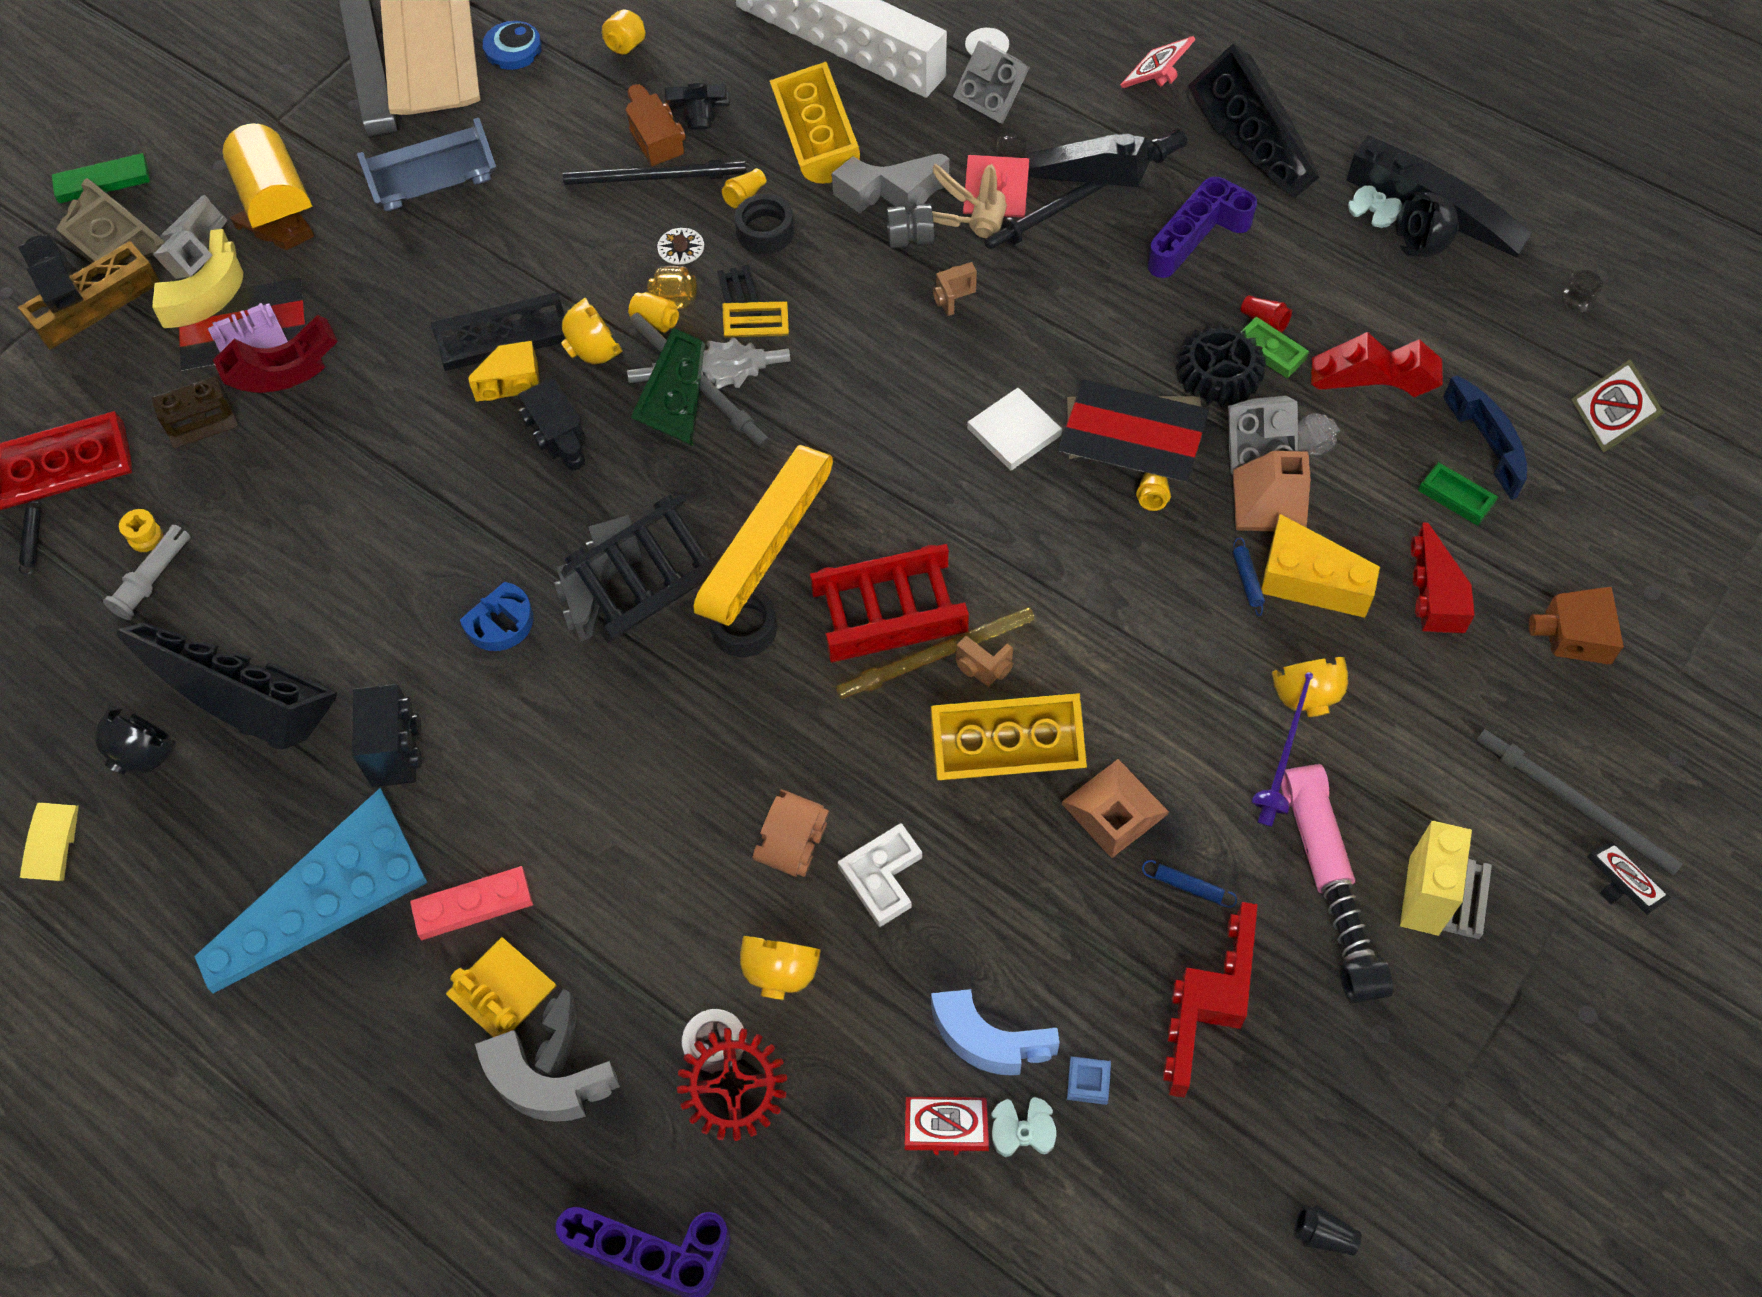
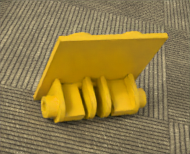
M501 937L469 970L464 971L462 968H459L451 975L450 980L453 982V987L446 995L492 1037H496L515 1030L557 985Z

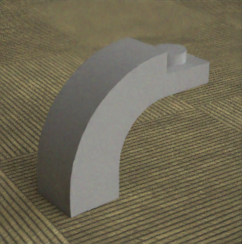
M514 1030L475 1044L482 1069L500 1096L514 1109L535 1119L555 1122L585 1117L582 1101L586 1099L590 1102L602 1100L611 1095V1090L620 1087L610 1061L561 1078L545 1077L534 1072L528 1065L522 1042Z

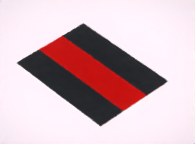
M301 278L240 288L231 301L216 314L195 324L179 327L181 371L215 365L213 359L220 352L208 330L209 327L214 326L212 322L229 318L232 323L234 322L232 314H235L237 320L242 319L243 316L240 311L244 310L246 316H249L247 310L258 306L259 303L263 305L269 303L287 341L294 338L305 327Z
M1083 379L1058 451L1188 482L1210 409Z

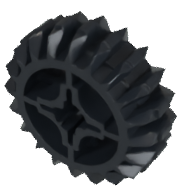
M1221 324L1214 330L1208 325L1205 326L1203 332L1195 329L1191 337L1185 338L1177 352L1176 359L1178 360H1176L1175 369L1178 374V383L1184 384L1185 393L1194 392V396L1206 399L1207 406L1212 401L1218 402L1220 407L1225 404V401L1230 402L1232 405L1236 404L1239 399L1247 401L1250 394H1255L1265 375L1266 361L1265 357H1263V347L1256 346V338L1247 339L1246 330L1240 333L1235 332L1234 326L1229 330L1223 329Z

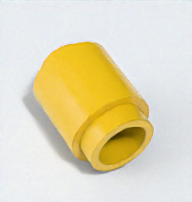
M648 292L636 293L629 304L628 313L630 317L635 313H639L656 330L664 333L673 328L679 318L675 302Z

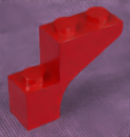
M1367 332L1313 357L1311 384L1317 389L1390 385L1404 390L1414 398L1443 386L1442 358L1420 339L1390 352Z

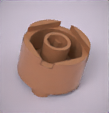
M781 789L780 795L776 796L763 824L760 834H762L764 841L762 846L756 845L753 860L794 877L797 875L805 877L813 859L812 853L815 844L812 841L820 843L827 826L826 820L829 810L824 809V806Z

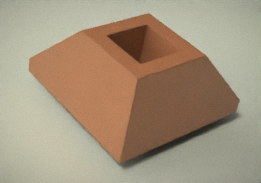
M1272 451L1233 469L1235 526L1237 531H1275L1280 514L1307 528L1311 481L1308 452Z
M1119 759L1062 801V805L1111 858L1157 824L1169 812Z

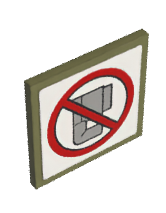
M1631 359L1571 399L1603 452H1606L1665 413Z

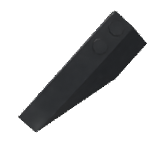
M1232 44L1188 85L1213 128L1244 153L1256 166L1267 173L1272 180L1292 197L1296 198L1320 178L1293 122L1250 54Z
M1367 135L1353 155L1346 180L1361 188L1363 186H1373L1377 192L1384 193L1386 199H1399L1402 206L1406 200H1413L1415 197L1413 193L1415 192L1441 194L1455 206L1458 214L1459 232L1516 258L1531 237L1532 233L1493 201L1454 175L1424 159Z
M144 622L117 629L116 636L169 686L195 705L225 723L238 728L241 733L266 741L270 747L275 749H288L290 746L307 740L336 700L337 692L272 663L266 664V667L263 668L251 664L250 656L236 653L234 656L217 653L218 646L206 642L185 643V635Z

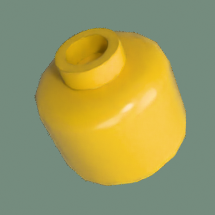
M623 9L617 11L605 21L602 26V36L610 50L617 54L625 55L642 43L645 38V28L643 21L637 14Z

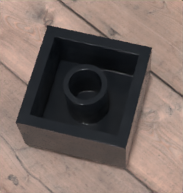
M398 684L353 689L352 757L371 787L416 782V768H421L422 765L421 751L419 746H416V736L421 735L422 728L419 714L413 713L410 697L404 696Z

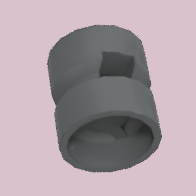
M930 203L913 205L909 211L904 206L886 207L890 249L908 247L910 242H914L916 246L934 245V222Z

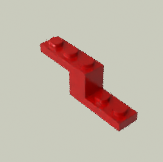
M1242 902L1237 915H1230L1227 937L1234 938L1233 951L1226 952L1224 974L1186 967L1182 980H1175L1172 1003L1179 1004L1177 1018L1171 1017L1167 1039L1168 1042L1174 1043L1173 1057L1166 1056L1163 1071V1081L1170 1082L1168 1095L1185 1098L1190 1087L1197 1021L1241 1029L1247 1017L1258 904Z

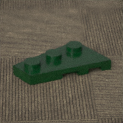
M672 328L631 415L633 420L690 446L693 443L705 343L702 340Z

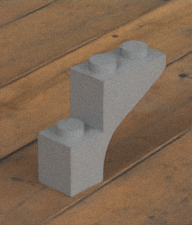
M934 154L892 166L878 167L866 164L852 156L832 173L833 195L859 213L868 206L874 205L880 196L895 206H904L909 211L913 205L924 204L934 192L944 188L933 173V166L937 164L949 174V158L943 154Z
M202 195L160 235L165 243L153 255L175 279L191 277L213 256L207 249L209 247L210 230L222 229L227 222L226 217L217 210L206 195Z

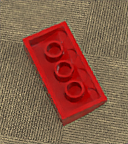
M113 411L0 443V510L132 473L130 449L123 420Z

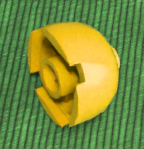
M587 298L582 299L566 313L562 321V331L566 339L561 343L571 358L578 355L586 363L601 364L623 352L621 346L611 337L613 334L595 308L589 304Z
M1335 657L1336 665H1332V663L1327 664L1326 659H1319L1283 667L1285 675H1282L1277 670L1272 671L1274 687L1279 699L1286 707L1296 711L1306 681L1305 674L1311 672L1313 678L1310 680L1302 711L1307 712V717L1329 714L1328 706L1338 703L1347 690L1348 671L1345 657Z
M743 936L740 965L747 981L756 987L762 988L760 996L784 1000L785 992H799L812 981L818 967L821 950L791 943L766 941L762 938Z

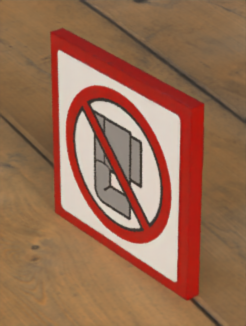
M906 1097L905 1150H933L935 1155H939V1151H954V1155H958L959 1151H989L987 1098Z

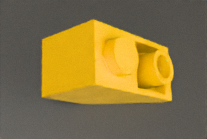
M532 341L500 345L469 376V383L476 402L516 396L540 384L538 361Z

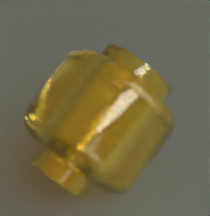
M661 266L656 269L653 278L648 279L647 290L648 293L675 302L677 309H683L690 304L691 300H695L697 283L695 276L690 274L686 267Z

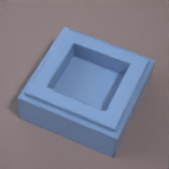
M1071 1057L1067 1100L1107 1105L1111 1061Z

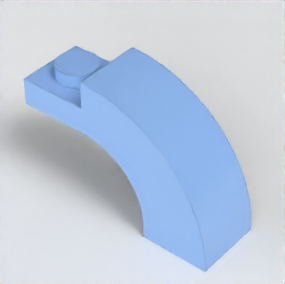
M971 989L931 993L932 1013L940 1035L960 1058L981 1070L1000 1075H1020L1021 1059L1027 1058V1061L1030 1063H1040L1050 1060L1051 1056L1058 1053L1060 1042L1057 1028L1020 1032L1002 1031L992 1027L980 1017L973 1004Z

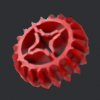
M731 1028L724 1029L725 1041L718 1042L717 1035L714 1032L708 1033L712 1046L706 1049L701 1041H696L694 1046L701 1053L699 1058L697 1059L688 1053L684 1056L686 1062L694 1065L692 1071L686 1069L678 1071V1076L690 1078L689 1085L677 1087V1093L684 1094L690 1092L691 1099L681 1103L682 1110L688 1109L693 1105L696 1107L697 1112L689 1118V1121L694 1124L703 1116L707 1120L702 1128V1133L704 1134L709 1133L713 1124L720 1126L717 1132V1139L719 1140L724 1139L726 1128H733L734 1140H740V1127L747 1126L750 1136H755L757 1134L753 1124L755 1120L759 1119L764 1127H768L771 1124L770 1120L763 1113L767 1109L775 1114H779L781 1111L778 1105L771 1103L773 1096L786 1098V1091L775 1089V1082L787 1081V1075L779 1074L774 1076L773 1072L774 1068L783 1065L782 1058L775 1059L770 1063L767 1056L775 1050V1047L770 1044L763 1052L760 1051L757 1046L763 1037L757 1034L752 1044L745 1042L747 1029L743 1028L739 1032V1040H732ZM735 1049L747 1051L755 1056L762 1064L766 1074L746 1075L742 1073L737 1065ZM723 1050L724 1070L722 1074L715 1079L698 1081L705 1062L712 1055ZM729 1061L732 1062L733 1072H735L737 1079L755 1081L754 1083L744 1084L743 1090L738 1088L740 1093L735 1095L736 1106L732 1104V1095L729 1094L728 1089L711 1087V1084L721 1083L722 1078L727 1079L725 1074L730 1072ZM767 1086L765 1096L760 1105L750 1114L741 1117L740 1102L742 1094L751 1088ZM719 1093L723 1095L727 1101L729 1118H724L711 1112L703 1103L700 1094Z

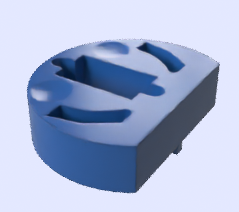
M503 582L485 599L482 598L479 604L460 619L467 638L475 646L488 651H501L519 644L528 635L533 625L534 616L525 592L514 584ZM494 612L498 615L503 612L516 624L518 631H503L492 621L490 613ZM479 626L484 635L482 638H479L476 632Z

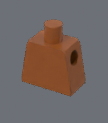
M1612 587L1558 594L1553 597L1545 614H1532L1529 618L1530 635L1549 636L1551 651L1557 657L1612 664L1624 647Z

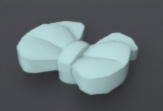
M1363 186L1356 191L1353 201H1349L1348 208L1354 217H1359L1370 209V211L1374 212L1371 224L1375 227L1383 228L1390 226V224L1398 219L1402 203L1397 198L1386 199V195L1377 192L1373 186Z
M1036 1097L1031 1099L1027 1121H1018L1016 1110L1009 1099L997 1104L991 1113L992 1119H995L992 1129V1141L997 1153L1004 1157L1011 1156L1020 1145H1031L1040 1154H1047L1053 1149L1056 1139V1127L1050 1116L1053 1113V1109L1045 1100Z

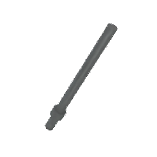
M639 313L633 314L629 322L662 352L667 340ZM701 373L699 390L731 420V425L740 434L745 433L759 448H764L770 439L754 424V419L745 410L740 411Z
M1486 729L1477 738L1476 741L1501 757L1500 762L1510 769L1516 767L1674 876L1683 863L1524 755L1525 751L1514 743L1510 746Z

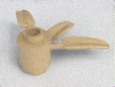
M934 164L933 173L942 186L959 201L964 202L968 200L975 206L971 217L932 211L933 222L953 227L960 226L961 222L969 223L974 233L982 238H988L1000 231L1007 204L1005 202V195L997 190V176L994 166L991 164L985 168L981 179L979 196L976 199L939 165Z

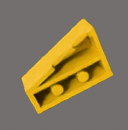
M1280 514L1273 534L1261 590L1265 595L1365 618L1375 595L1380 567Z

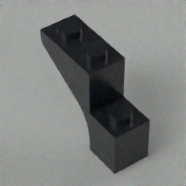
M49 234L31 237L25 244L18 247L29 267L27 268L29 275L44 303L53 314L84 300L72 278L69 262Z

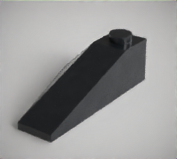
M1114 134L1031 152L1026 157L1029 158L1028 177L1139 187L1155 152V145L1146 137L1133 136L1131 134Z

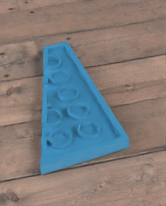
M381 788L194 956L206 986L212 993L233 984L427 883Z

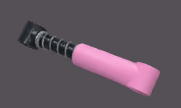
M1321 764L1285 769L1281 783L1282 793L1288 800L1289 807H1292L1317 890L1320 893H1325L1324 898L1330 902L1331 906L1328 912L1335 918L1333 927L1340 934L1337 940L1344 947L1342 957L1345 958V964L1341 966V983L1345 996L1351 1004L1391 997L1393 994V981L1390 969L1385 959L1375 956L1374 951L1368 947L1367 943L1370 940L1365 938L1363 928L1366 925L1360 922L1358 914L1361 910H1356L1353 900L1356 896L1352 895L1350 888L1355 883V877L1329 800V782L1325 769Z

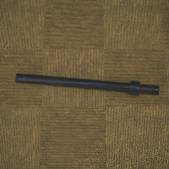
M709 160L708 164L564 172L563 182L564 185L704 176H710V179H722L723 175L745 174L747 169L746 161L722 163L721 160Z

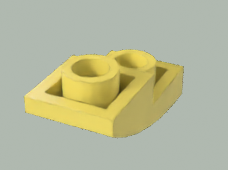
M37 803L27 836L20 878L64 881L69 843H74L79 806Z

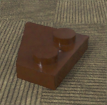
M245 210L230 217L236 229H248L254 233L255 237L263 241H271L275 246L284 250H289L314 237L310 226L299 212L252 228Z

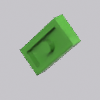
M1255 317L1242 330H1246L1247 339L1256 338V346L1263 347L1262 351L1266 365L1287 379L1307 360L1309 354L1307 349L1258 317Z

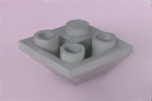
M978 41L953 97L1003 124L1030 67L1003 50Z
M1288 396L1254 398L1228 406L1231 475L1233 474V469L1272 451H1298V405L1296 400Z

